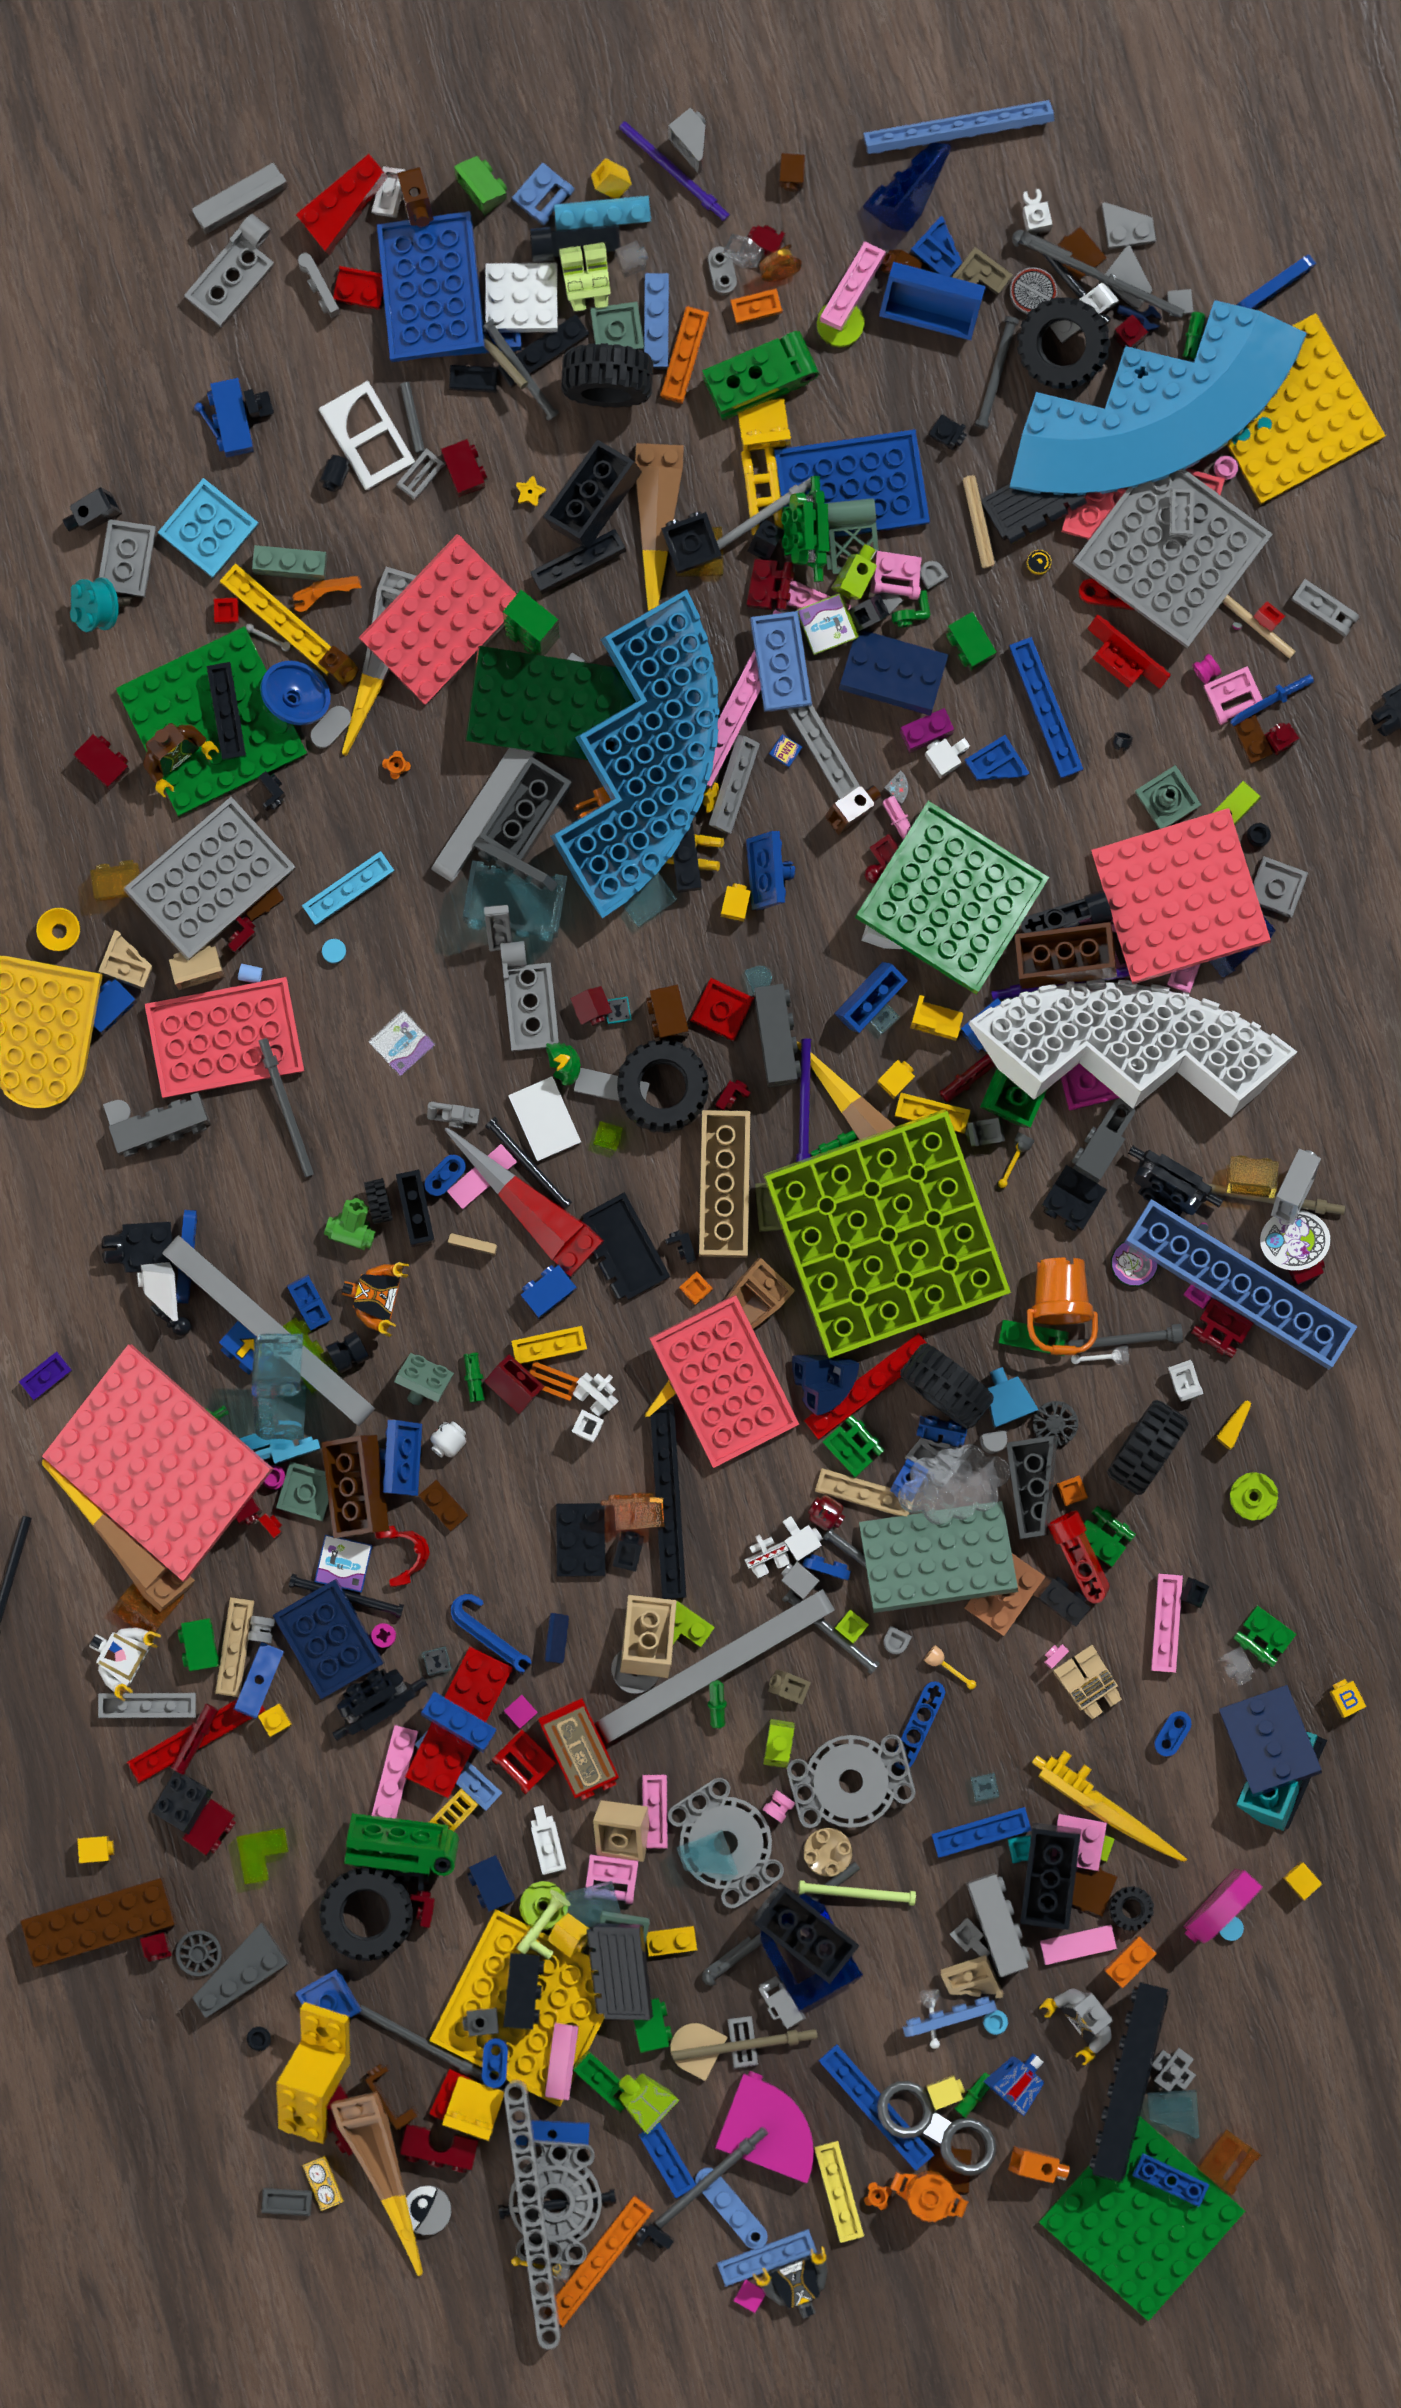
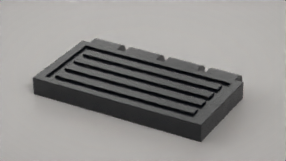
M1010 484L981 499L984 509L1003 541L1008 539L1011 545L1026 537L1023 530L1027 529L1032 534L1047 526L1046 517L1052 523L1068 514L1066 506L1069 505L1070 509L1074 511L1087 504V501L1084 498L1086 495H1078L1077 493L1054 495L1053 492H1041L1039 494L1012 489Z
M625 1192L582 1215L584 1218L582 1222L587 1224L604 1240L593 1253L595 1260L605 1256L606 1260L598 1265L607 1281L616 1277L617 1281L610 1284V1287L617 1300L625 1296L629 1300L671 1277Z
M597 1923L593 1928L587 1929L588 1947L596 1948L589 1950L591 1970L599 1971L591 1973L593 1992L599 1994L594 1996L596 2013L604 2014V2019L650 2020L653 2017L643 1925Z

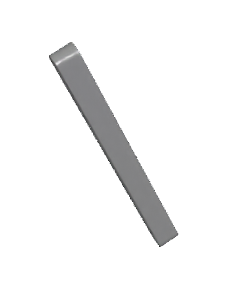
M571 653L567 659L588 663L574 653ZM511 748L507 750L436 859L431 870L450 882L454 881L475 849L472 844L488 824L531 756L534 758L537 754L536 752Z
M179 1235L162 1252L164 1256L356 1425L360 1426L375 1410L369 1402Z
M822 1589L595 1722L606 1743H609L710 1684V1682L717 1680L835 1611Z
M513 2080L508 2083L504 2091L537 2338L543 2348L552 2349L560 2341L561 2330L528 2090L524 2082ZM514 2086L519 2087L523 2092L520 2098H513L509 2093V2089ZM515 2111H522L526 2116V2120L518 2123L513 2119L512 2115ZM520 2135L526 2136L529 2139V2145L520 2147L516 2143V2138ZM524 2159L529 2160L533 2168L530 2171H523L519 2166V2162ZM526 2184L533 2185L536 2193L531 2196L526 2195L522 2190L523 2186ZM530 2208L536 2209L539 2212V2218L530 2220L526 2216V2211ZM532 2233H538L542 2236L543 2241L540 2244H533L529 2236ZM537 2257L543 2258L546 2266L541 2269L536 2268L532 2263L533 2259ZM538 2282L547 2283L549 2291L540 2293L536 2289V2284ZM543 2306H548L552 2309L553 2314L550 2317H543L539 2309ZM545 2331H552L555 2333L556 2339L548 2342L543 2338V2333Z

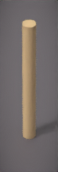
M1229 595L1222 601L1223 604L1289 659L1296 652L1276 634L1261 626L1252 614Z

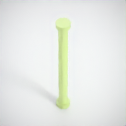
M802 1880L799 1881L798 1895L810 1893L906 1902L912 1906L915 1905L916 1899L915 1891L904 1893L808 1884Z

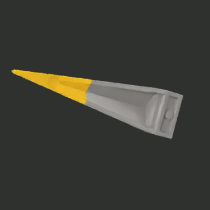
M389 567L385 568L377 588L372 623L415 579L416 575ZM368 647L351 722L342 750L345 756L349 753L390 671Z

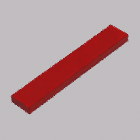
M237 1699L219 1709L209 1727V1734L204 1736L198 1749L252 1719L250 1716L233 1710ZM263 1704L261 1706L259 1714L266 1711ZM204 1719V1721H203L201 1727L199 1728V1730H198V1732H197V1734H196V1737L198 1736V1734H199L201 1728L203 1727V1725H204L206 1719ZM193 1727L185 1728L127 1762L138 1783L174 1764ZM192 1741L184 1757L188 1755L192 1745L194 1744V1741Z

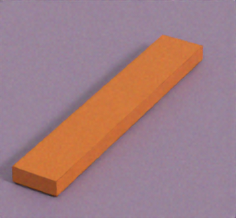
M635 2195L556 2295L559 2323L562 2328L654 2211ZM547 2307L544 2311L549 2317L553 2314L550 2307Z

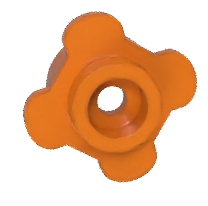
M395 751L393 755L382 762L383 768L388 769L392 779H398L400 774L404 771H409L411 768V764L405 761L401 751Z
M876 2182L870 2183L868 2185V2196L864 2198L865 2204L867 2206H877L880 2210L886 2209L888 2206V2196L892 2193L890 2187L878 2186ZM876 2194H880V2198H876Z

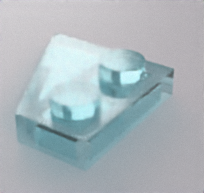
M722 1830L676 1847L685 1871L739 1874Z
M1196 2090L1147 2093L1150 2120L1168 2125L1170 2128L1190 2134L1194 2138H1200Z

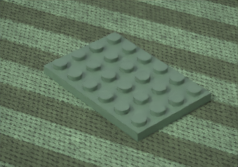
M1002 1501L907 1515V1517L898 1516L859 1522L874 1613L1018 1592Z

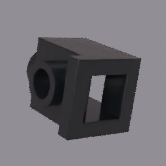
M880 594L848 609L857 631L890 615Z

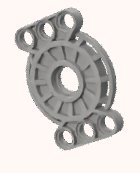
M895 1734L885 1736L881 1745L864 1736H839L827 1741L818 1748L811 1757L809 1764L803 1759H795L787 1767L801 1824L807 1828L818 1826L822 1817L828 1822L842 1827L865 1826L881 1817L891 1806L893 1799L905 1804L911 1802L916 1794L903 1741ZM894 1738L898 1741L899 1748L896 1752L886 1750L885 1743L888 1739ZM849 1739V1744H842L837 1747L833 1744L839 1740ZM854 1739L863 1740L870 1744L868 1747L854 1744ZM827 1746L830 1748V1751L824 1754L821 1759L816 1758ZM874 1746L879 1749L878 1754L873 1751ZM813 1762L817 1764L816 1769L812 1767ZM895 1762L904 1764L905 1772L903 1775L896 1776L892 1773L891 1767ZM795 1763H802L804 1765L805 1773L803 1776L797 1777L793 1775L792 1766ZM848 1769L858 1771L863 1778L861 1789L855 1793L845 1792L839 1783L841 1774ZM903 1785L911 1789V1796L906 1800L901 1799L897 1792L899 1787ZM806 1786L811 1790V1797L808 1800H801L799 1798L798 1790L800 1787ZM887 1792L891 1795L889 1800L885 1798ZM884 1803L886 1806L874 1817L872 1812ZM825 1809L830 1812L828 1816L824 1814ZM807 1810H813L817 1813L818 1818L814 1824H809L804 1820V1814ZM836 1815L840 1818H846L848 1823L838 1822L833 1817ZM867 1815L869 1817V1820L865 1822L854 1823L856 1818H862Z
M716 1778L674 1805L668 1812V1819L675 1826H683L680 1835V1850L687 1869L705 1885L716 1889H724L721 1895L723 1904L729 1908H736L778 1881L784 1873V1868L779 1861L769 1859L772 1838L770 1828L764 1816L747 1801L728 1797L730 1793L729 1783L723 1778ZM716 1782H723L726 1785L724 1795L717 1796L713 1793L712 1787ZM696 1795L705 1797L706 1805L704 1808L696 1809L693 1807L692 1800ZM726 1801H732L731 1806L724 1804ZM736 1803L744 1804L752 1810L748 1813L736 1807ZM677 1808L683 1809L686 1813V1818L681 1823H677L672 1819V1812ZM755 1813L762 1820L764 1828L760 1829L757 1821L753 1818ZM687 1826H692L690 1833L685 1832ZM729 1831L736 1836L738 1846L732 1854L722 1855L716 1851L714 1839L718 1833ZM767 1832L768 1849L763 1848L762 1833ZM684 1837L689 1838V1853L686 1854L683 1846ZM762 1853L766 1854L765 1859H760ZM691 1857L694 1864L698 1867L699 1870L696 1873L690 1867L687 1858ZM771 1863L777 1864L780 1868V1873L776 1877H769L766 1874V1867ZM704 1873L708 1877L716 1879L715 1884L704 1880L700 1875ZM749 1877H756L759 1880L760 1885L757 1890L750 1891L746 1888L745 1882ZM720 1881H727L726 1885H720ZM735 1890L738 1892L739 1900L736 1904L726 1902L725 1895L728 1891Z
M534 2140L535 2144L539 2145L542 2149V2154L537 2158L542 2199L544 2200L547 2192L560 2190L566 2195L567 2202H570V2205H567L559 2213H552L544 2209L548 2243L556 2245L559 2250L555 2257H550L551 2263L580 2264L586 2259L587 2255L586 2247L580 2241L595 2227L602 2207L598 2181L587 2168L594 2161V2149L590 2145L581 2143ZM558 2146L563 2147L567 2153L562 2160H557L552 2155L553 2149ZM582 2148L588 2149L591 2153L590 2159L586 2162H582L577 2158V2152ZM532 2163L527 2164L522 2170L530 2171L533 2166ZM582 2169L585 2171L583 2175L579 2172ZM589 2176L595 2185L596 2191L592 2192L590 2184L586 2180ZM515 2178L510 2191L509 2206L513 2222L520 2233L523 2234V2229L514 2213L519 2212L520 2214L519 2200L518 2206L513 2207L514 2190L517 2191ZM526 2184L522 2188L523 2192L528 2196L536 2193L535 2187L531 2184ZM598 2197V2207L595 2213L592 2212L593 2198ZM530 2208L526 2211V2216L530 2220H536L539 2218V2212L534 2208ZM594 2218L590 2227L586 2231H584L583 2228L586 2226L589 2219ZM532 2233L529 2236L533 2244H540L543 2241L542 2236L538 2233ZM578 2233L580 2236L575 2238L574 2235ZM522 2238L517 2243L516 2253L520 2259L527 2261L526 2255H523L520 2251V2246L524 2243V2238ZM573 2246L580 2247L583 2251L582 2257L572 2259L569 2256L570 2248ZM541 2257L533 2259L534 2262H545Z

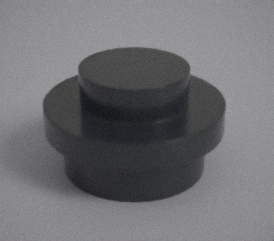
M1255 823L1247 831V839L1255 847L1265 846L1270 841L1271 831L1263 823Z
M254 2027L247 2034V2044L255 2051H263L271 2043V2034L264 2027Z

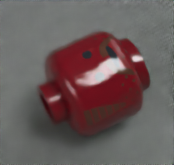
M827 1495L821 1498L816 1497L807 1512L810 1514L809 1520L825 1531H830L833 1527L839 1528L845 1518L842 1515L843 1505Z

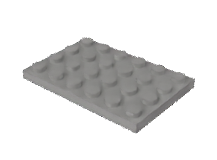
M230 797L124 887V891L187 960H190L231 925L237 917L246 912L295 869V866L238 803Z

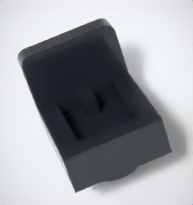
M265 771L259 776V780L272 794V797L263 806L266 811H269L271 808L276 810L284 803L283 798L286 796L280 788L282 783L274 773L270 776Z

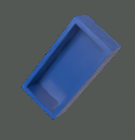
M893 262L879 316L971 340L985 286Z

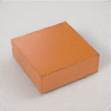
M697 1271L679 1287L694 1305L698 1304L713 1290Z
M1080 1475L1057 1483L1065 1506L1088 1498Z

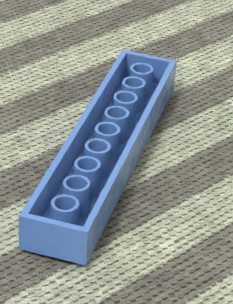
M1152 1199L1145 1207L1124 1242L1328 1370L1334 1366L1357 1328L1353 1323Z

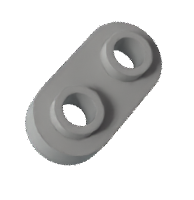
M716 247L710 251L708 256L713 287L717 293L729 295L735 290L737 285L732 256L728 249ZM722 255L725 259L722 262H718L716 256ZM722 278L729 279V283L724 285L720 282V280Z

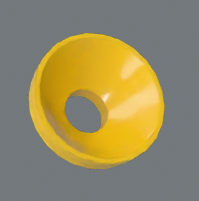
M50 909L42 914L36 926L37 937L41 944L49 950H68L79 939V921L67 909ZM63 925L66 927L67 933L63 938L53 936L55 926Z

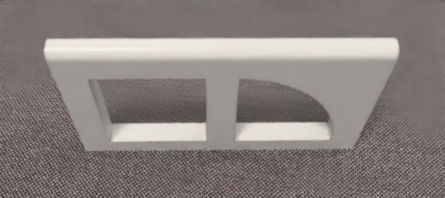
M369 381L319 408L320 413L366 491L415 463ZM367 394L382 421L350 439L346 429L349 412L354 404ZM389 431L404 458L371 476L356 448Z

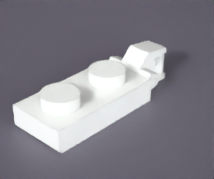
M544 1805L536 1806L534 1811L537 1820L531 1821V1830L542 1874L564 1870L566 1865L555 1821H553L552 1816L546 1817Z

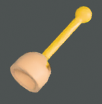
M934 1645L929 1650L923 1661L931 1666L942 1665L966 1683L968 1689H975L976 1682L974 1680L967 1679L944 1661V1653L940 1648Z

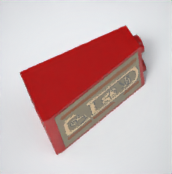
M583 1698L538 1718L575 1798L580 1796L581 1800L595 1795L593 1790L602 1786L603 1790H606L617 1784L615 1780L619 1776Z

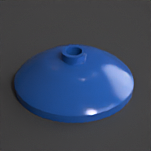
M297 661L276 663L266 671L261 681L260 691L266 707L272 714L284 722L294 725L312 724L320 720L329 708L331 696L325 679L319 672L304 663Z

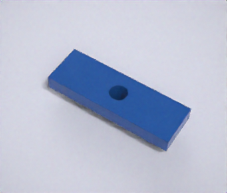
M263 1642L260 1643L233 1710L252 1718H257L284 1651ZM256 1677L260 1678L262 1684H257L254 1679Z
M516 2119V2122L518 2123L525 2121L521 2119ZM532 2120L534 2140L589 2145L590 2123ZM550 2130H555L557 2132V2135L555 2137H550L548 2135V2132ZM524 2135L516 2138L518 2145L526 2146L529 2142V2139Z
M1142 2153L1132 2174L1200 2207L1209 2187L1208 2183ZM1169 2176L1175 2177L1174 2184L1170 2185L1167 2183Z

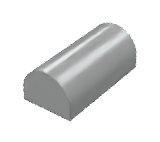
M1005 1430L986 1433L979 1438L982 1449L989 1454L998 1453L1007 1444Z

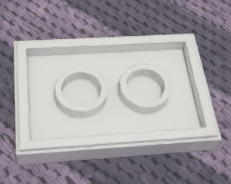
M553 1077L508 1095L537 1162L581 1143Z

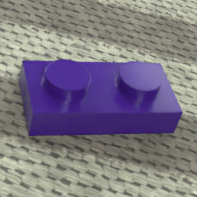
M56 1351L22 1378L19 1383L35 1401L72 1372V1370Z

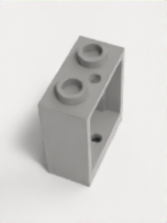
M1298 1150L1276 1196L1271 1216L1289 1224H1294L1315 1180L1321 1158L1317 1157L1314 1152Z

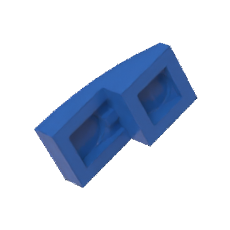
M309 1275L287 1285L310 1331L332 1320Z

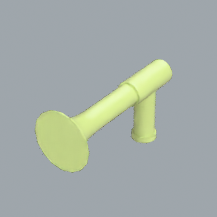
M550 1890L552 1899L549 1906L517 1947L524 1954L530 1948L542 1955L546 1960H549L553 1954L552 1950L537 1942L536 1939L558 1909L566 1905L571 1906L564 1896L554 1890Z

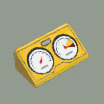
M326 2156L303 2165L321 2211L344 2202Z

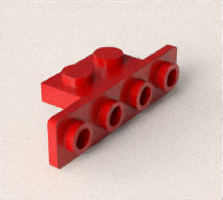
M1097 615L1087 629L1104 643L1093 659L1128 688L1143 675L1161 689L1171 676L1163 666L1155 662L1145 651L1138 648L1100 615Z

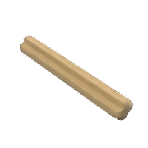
M967 476L964 477L963 484L982 568H991L995 562L976 477Z

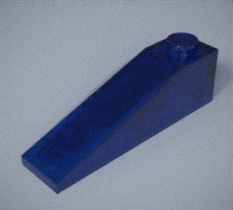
M931 143L911 160L912 165L902 172L897 171L893 175L895 179L886 187L883 184L879 186L865 202L863 208L889 228L908 232L922 215L951 150V146L943 143Z

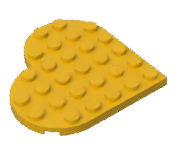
M0 956V1088L9 1099L29 1108H47L64 1102L78 1089L86 1070L103 974L15 957Z

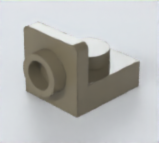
M777 1669L770 1679L768 1692L802 1705L811 1682Z

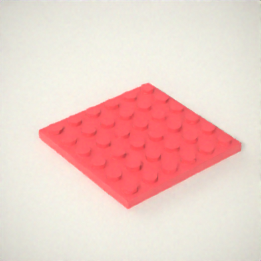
M1229 808L1091 850L1111 909L1113 923L1132 984L1271 942Z

